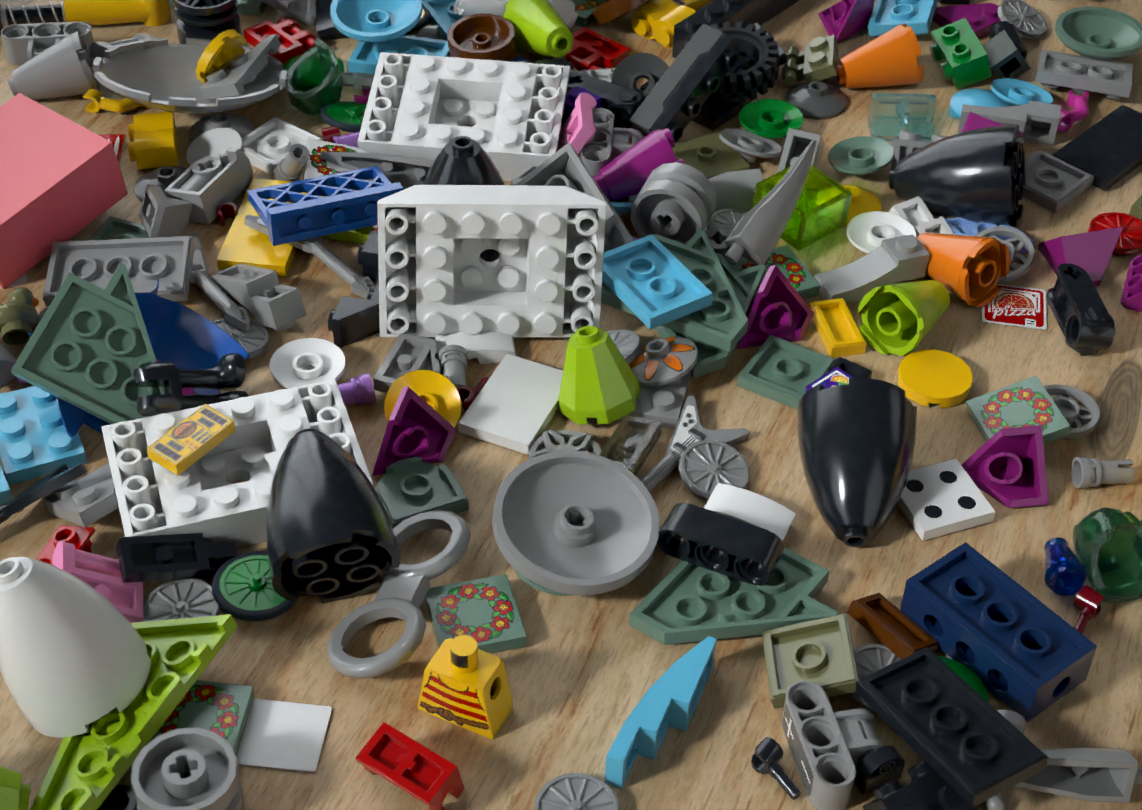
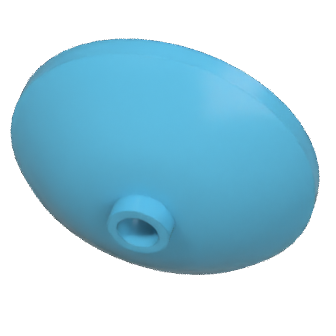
M333 0L330 13L334 26L342 34L362 42H385L406 34L418 23L422 15L421 0Z

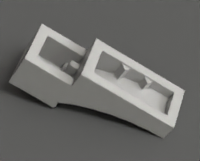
M1029 101L1025 105L1009 107H985L963 104L957 134L961 133L969 113L973 112L1006 126L1019 125L1020 131L1024 132L1022 136L1023 141L1053 146L1060 119L1061 105Z
M913 234L902 235L882 240L881 246L871 253L840 268L815 274V279L821 285L819 293L824 300L844 298L846 303L862 300L865 294L878 286L925 277L930 254Z
M238 263L210 276L212 281L224 293L245 306L256 317L260 325L273 328L275 331H281L291 328L295 325V320L306 316L299 288L280 284L275 270Z

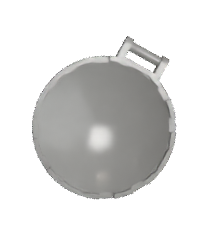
M146 33L134 34L130 39L110 43L99 41L91 43L89 47L90 55L94 60V76L102 85L137 103L170 112L208 114L239 109L278 93L287 83V71L283 70V64L268 54L266 57L269 62L252 82L243 85L245 89L243 94L240 96L203 99L198 90L203 84L196 78V67L203 51L212 40L186 38V44H168L167 38H156ZM242 45V48L245 49L244 54L253 49Z

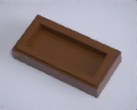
M880 593L852 601L847 611L852 618L900 659L926 647L935 654L940 645Z

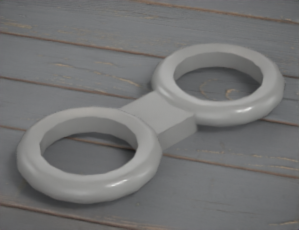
M433 510L409 517L392 528L398 548L413 535L425 530L445 529L450 531L452 535L445 549L434 558L419 564H400L398 568H390L384 574L386 578L374 601L356 608L340 621L333 630L327 647L330 664L339 673L358 679L377 677L396 669L414 654L422 643L426 628L423 613L419 607L431 585L429 580L444 574L456 565L467 551L471 534L467 522L454 512ZM394 617L403 619L407 623L404 634L399 641L381 654L374 657L356 658L349 656L346 652L349 641L356 632L373 621Z

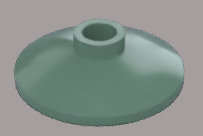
M859 136L842 140L835 144L828 154L829 163L833 168L844 173L866 175L884 169L893 161L894 157L893 146L889 142L870 136Z

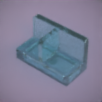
M872 93L868 116L871 137L891 141L892 137H899L900 131L919 133L921 134V140L931 141L932 135H935L933 119L937 103L936 96L930 94Z

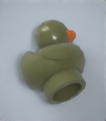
M25 287L14 288L9 293L8 302L5 304L0 302V334L2 335V340L10 345L28 342L31 337L28 333H32V330L38 323L39 315L35 307L38 306L39 301Z

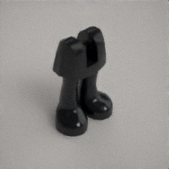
M239 353L226 354L221 357L215 367L208 369H181L169 361H159L136 368L134 370L136 386L164 387L165 394L148 395L138 398V413L150 417L162 413L194 408L204 404L209 405L248 397L245 391H234L242 385L245 379L246 364L243 356ZM182 388H205L230 392L218 395H183Z

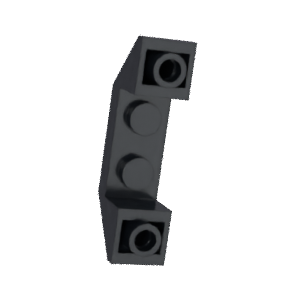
M370 231L366 243L360 244L358 250V264L363 266V277L368 276L371 280L376 281L375 290L369 291L367 299L342 296L336 310L332 309L329 314L328 330L333 331L334 344L340 348L380 332L378 231Z

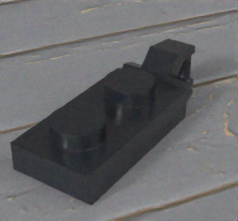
M203 533L121 537L116 545L123 583L212 576L216 574L226 561L238 556L235 542L211 543L210 538H203Z

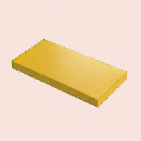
M252 178L248 190L290 183V181ZM246 192L238 214L216 259L217 268L224 270L242 263L275 270L278 276H286L297 248L287 243L273 246L268 235L245 225V216H259L249 202L248 192Z

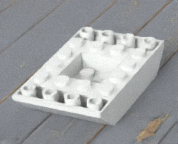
M380 52L357 141L358 147L366 153L401 155L435 160L436 156L449 141L459 136H467L478 142L487 152L500 172L503 181L512 182V179L519 178L533 166L537 168L557 152L570 66Z
M414 185L378 200L380 337H398L399 334L403 333L420 337H438L457 332L473 335L480 331L501 332L512 335V337H571L579 328L584 326L600 328L606 202L567 186ZM486 249H494L500 253V256L493 262H487L481 259L480 254Z
M335 379L209 404L208 406L233 419L236 431L178 476L149 459L147 447L203 405L101 426L125 537L203 533V538H210L211 543L235 542L236 548L267 542L268 501L274 474L264 455L286 448L289 440L297 432L304 429H315L326 435L332 434L329 437L336 440L357 462L373 485ZM238 480H245V482L231 484Z

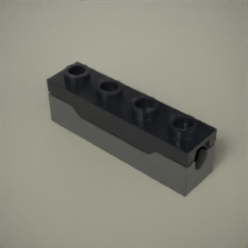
M703 23L629 119L633 129L638 130L645 137L654 130L668 128L676 143L681 138L683 130L690 121L698 116L702 105L708 97L717 91L721 80L727 72L737 64L740 53L734 37Z

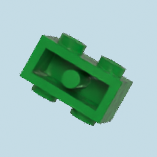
M966 18L931 31L933 44L929 46L931 55L935 62H941L940 68L946 81L951 80L956 90L991 77L988 55Z

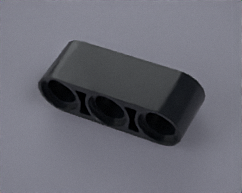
M678 503L673 507L658 532L659 537L657 540L659 548L674 558L752 585H763L768 581L784 551V544L775 533L689 503Z

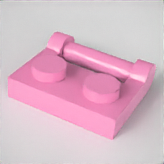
M582 92L576 99L575 108L560 129L557 151L567 143H570L579 155L584 145L592 141L596 131L592 111L597 104L592 95Z
M58 542L52 557L53 566L69 572L93 587L108 599L130 623L143 620V582L123 583L119 560L77 550L75 545L71 543Z

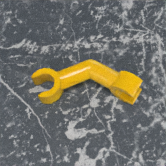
M89 89L83 96L85 99L94 101L89 102L85 107V110L89 113H97L100 109L123 113L138 107L153 108L128 98L121 100L106 98L96 89Z

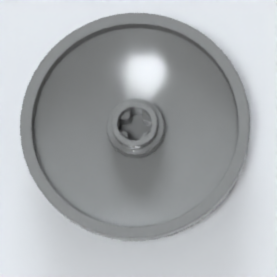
M580 451L550 452L533 457L517 466L508 474L499 487L492 515V527L496 543L509 564L533 583L552 591L570 595L602 594L623 587L634 580L649 564L655 551L660 530L659 514L655 501L646 486L632 472L610 459Z

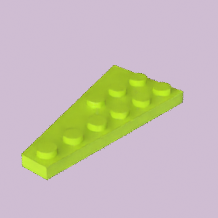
M227 614L131 623L143 639L147 648V654L151 659L150 672L143 688L121 713L114 708L103 717L88 724V732L63 738L30 810H97L133 764L141 749L150 742L236 630L238 625L233 616Z

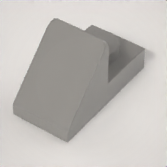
M147 184L139 217L150 238L180 236L186 232L192 203L168 198L160 186Z

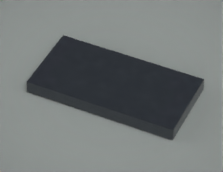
M1122 104L1056 151L1052 156L1094 177L1092 185L1106 191L1142 164V113Z
M928 647L856 681V693L972 807L1047 768L1048 757Z

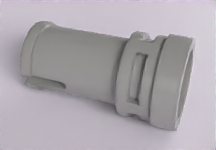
M302 144L292 145L286 157L275 167L273 171L274 180L299 181L303 171L302 168L310 157L308 148Z
M460 345L444 346L438 352L440 372L455 387L466 386L465 373L468 368L466 349Z
M1075 457L1071 465V479L1074 487L1077 489L1090 486L1098 487L1100 484H1132L1135 477V468H1127V466L1133 465L1131 459L1099 461L1097 458Z

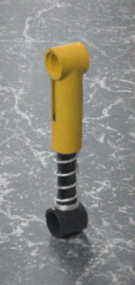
M64 0L61 4H52V2L49 5H38L36 3L35 6H24L22 4L21 7H10V5L3 6L0 4V36L1 30L4 27L13 24L85 22L90 26L142 22L151 27L162 26L171 19L169 0Z

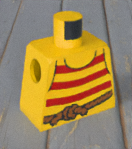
M459 635L454 639H445L424 671L418 710L493 740L513 709V700L504 661L496 655L478 649L477 641L469 635Z

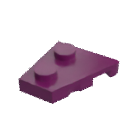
M992 3L936 7L932 19L934 23L944 27L966 18L978 39L989 35L991 28L1001 22L997 12L999 6Z

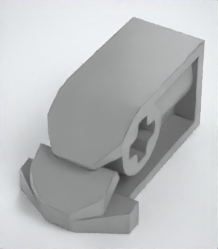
M229 148L226 150V153L219 155L220 159L205 157L197 160L164 190L168 198L192 203L188 221L210 224L218 216L217 208L220 204L232 202L241 193L246 194L252 181L253 170L249 158L240 149Z

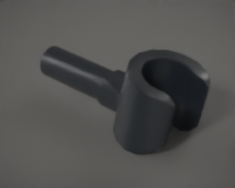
M766 737L755 748V753L751 758L752 767L761 774L769 773L789 797L795 800L801 795V792L777 763L783 757V749L774 739Z

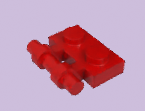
M281 17L276 25L270 20H266L243 30L244 38L253 47L260 44L270 35L277 34L281 46L271 56L282 64H285L286 61L296 55L303 54V49L318 52L321 48V44L317 41L314 34L307 30L303 31L296 21L288 20L285 17Z
M583 27L572 34V48L563 57L566 58L567 62H572L573 68L578 71L616 68L624 58L630 56V48Z

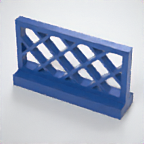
M372 166L248 190L247 192L249 202L268 228L270 242L273 246L378 225V200L402 191L404 187L400 182L392 184L378 166Z

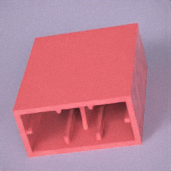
M21 93L0 106V287L2 289L7 288L50 255L53 242L68 241L128 195L112 142Z

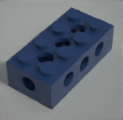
M963 543L906 580L900 610L940 644L939 648L950 658L970 668L989 691L1014 712L1020 714L1026 722L1032 720L1086 680L1097 646L968 543Z

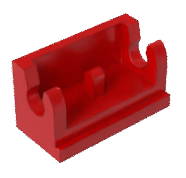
M385 722L381 724L355 757L356 761L363 765L366 771L373 775L381 776L429 806L430 810H445L443 801L446 795L449 793L458 799L465 789L458 767Z

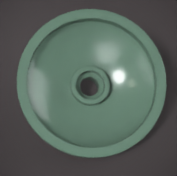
M1079 7L1063 12L1056 20L1055 33L1067 48L1081 56L1100 60H1116L1132 56L1142 50V24L1125 13L1102 7Z

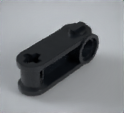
M583 73L569 74L567 91L575 86H579L601 97V108L607 109L614 114V128L633 129L629 119L646 98L641 92Z
M1063 263L1059 265L1056 271L1058 278L1054 287L1048 290L1046 300L1063 332L1066 344L1082 356L1095 355L1099 350L1109 349L1115 336V323L1112 316L1109 315L1091 278L1083 268L1075 264Z

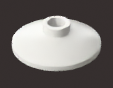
M871 211L859 214L849 222L847 227L849 241L856 248L868 254L880 247L884 239L911 234L916 237V231L911 223L898 215L888 212Z
M318 338L297 339L284 344L275 351L270 360V372L274 380L286 388L332 379L337 381L345 370V356L337 345L327 340Z

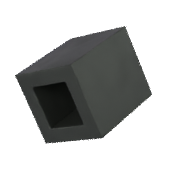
M1005 30L982 45L988 55L989 65L999 79H1016L1031 69Z

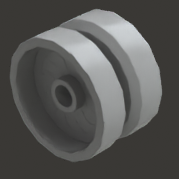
M675 162L662 164L651 172L631 206L630 219L635 231L641 238L651 234L654 235L655 233L686 245L699 229H705L716 209L717 196L713 184L702 172L690 165Z
M198 727L177 728L161 734L141 749L133 763L131 784L138 810H243V792L239 780L237 758L230 743L216 732Z

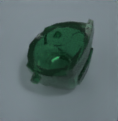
M318 38L314 40L315 46L303 54L290 67L286 74L285 86L293 107L305 114L321 116V110L324 106L340 102L342 81L339 64L333 50Z
M1103 507L1091 512L1078 525H1074L1072 540L1077 562L1082 573L1089 581L1091 588L1103 595L1102 602L1123 603L1142 598V521L1131 512H1122L1119 509Z

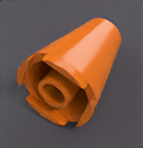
M907 23L900 24L838 60L837 75H835L838 84H844L846 89L921 83L924 79V65L918 66L917 56L922 54L913 29L910 26L906 27Z
M927 232L917 237V240L930 254L926 274L935 281L942 283L948 291L963 302L981 308L989 304L999 294L1002 288L996 286L1001 276L1007 278L1010 267V254L1006 244L991 237Z

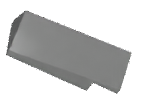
M567 143L515 184L567 186L606 202L604 252L635 241L570 143ZM602 281V287L607 286V285Z

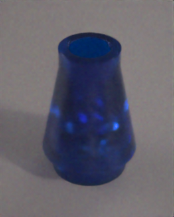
M1056 537L1048 540L1044 545L1045 584L1060 596H1071L1078 593L1083 588L1087 577L1085 567L1070 549L1065 539Z

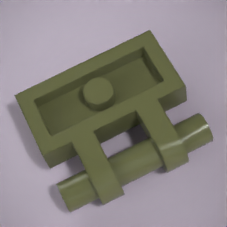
M835 35L814 38L805 45V50L798 52L797 47L790 46L785 52L787 62L783 64L781 77L787 87H792L796 82L804 79L809 84L837 75L838 43Z

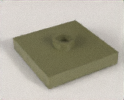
M720 132L677 142L675 147L672 148L676 159L681 157L686 165L699 170L708 179L730 171L750 169L749 164L738 152L722 142L719 138Z
M846 613L762 631L770 697L774 709L784 707L788 687L798 681H810L818 684L825 691L827 698L856 692V681L859 680Z

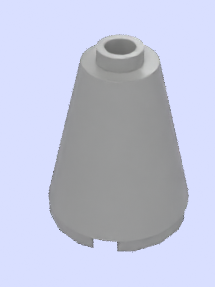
M78 31L71 33L11 71L12 78L8 79L14 96L21 93L32 100L85 95L89 89L102 91L101 83L95 78L93 73V59L82 35H79Z

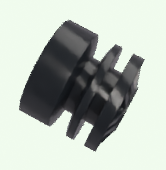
M173 0L175 4L174 11L178 18L176 25L180 44H186V38L213 40L226 30H235L242 35L240 17L237 13L239 8L237 0Z

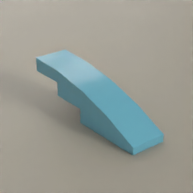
M706 637L679 658L649 688L625 720L606 755L605 783L607 785L622 789L637 755L655 760L669 726L683 731L687 730L714 667L717 638Z

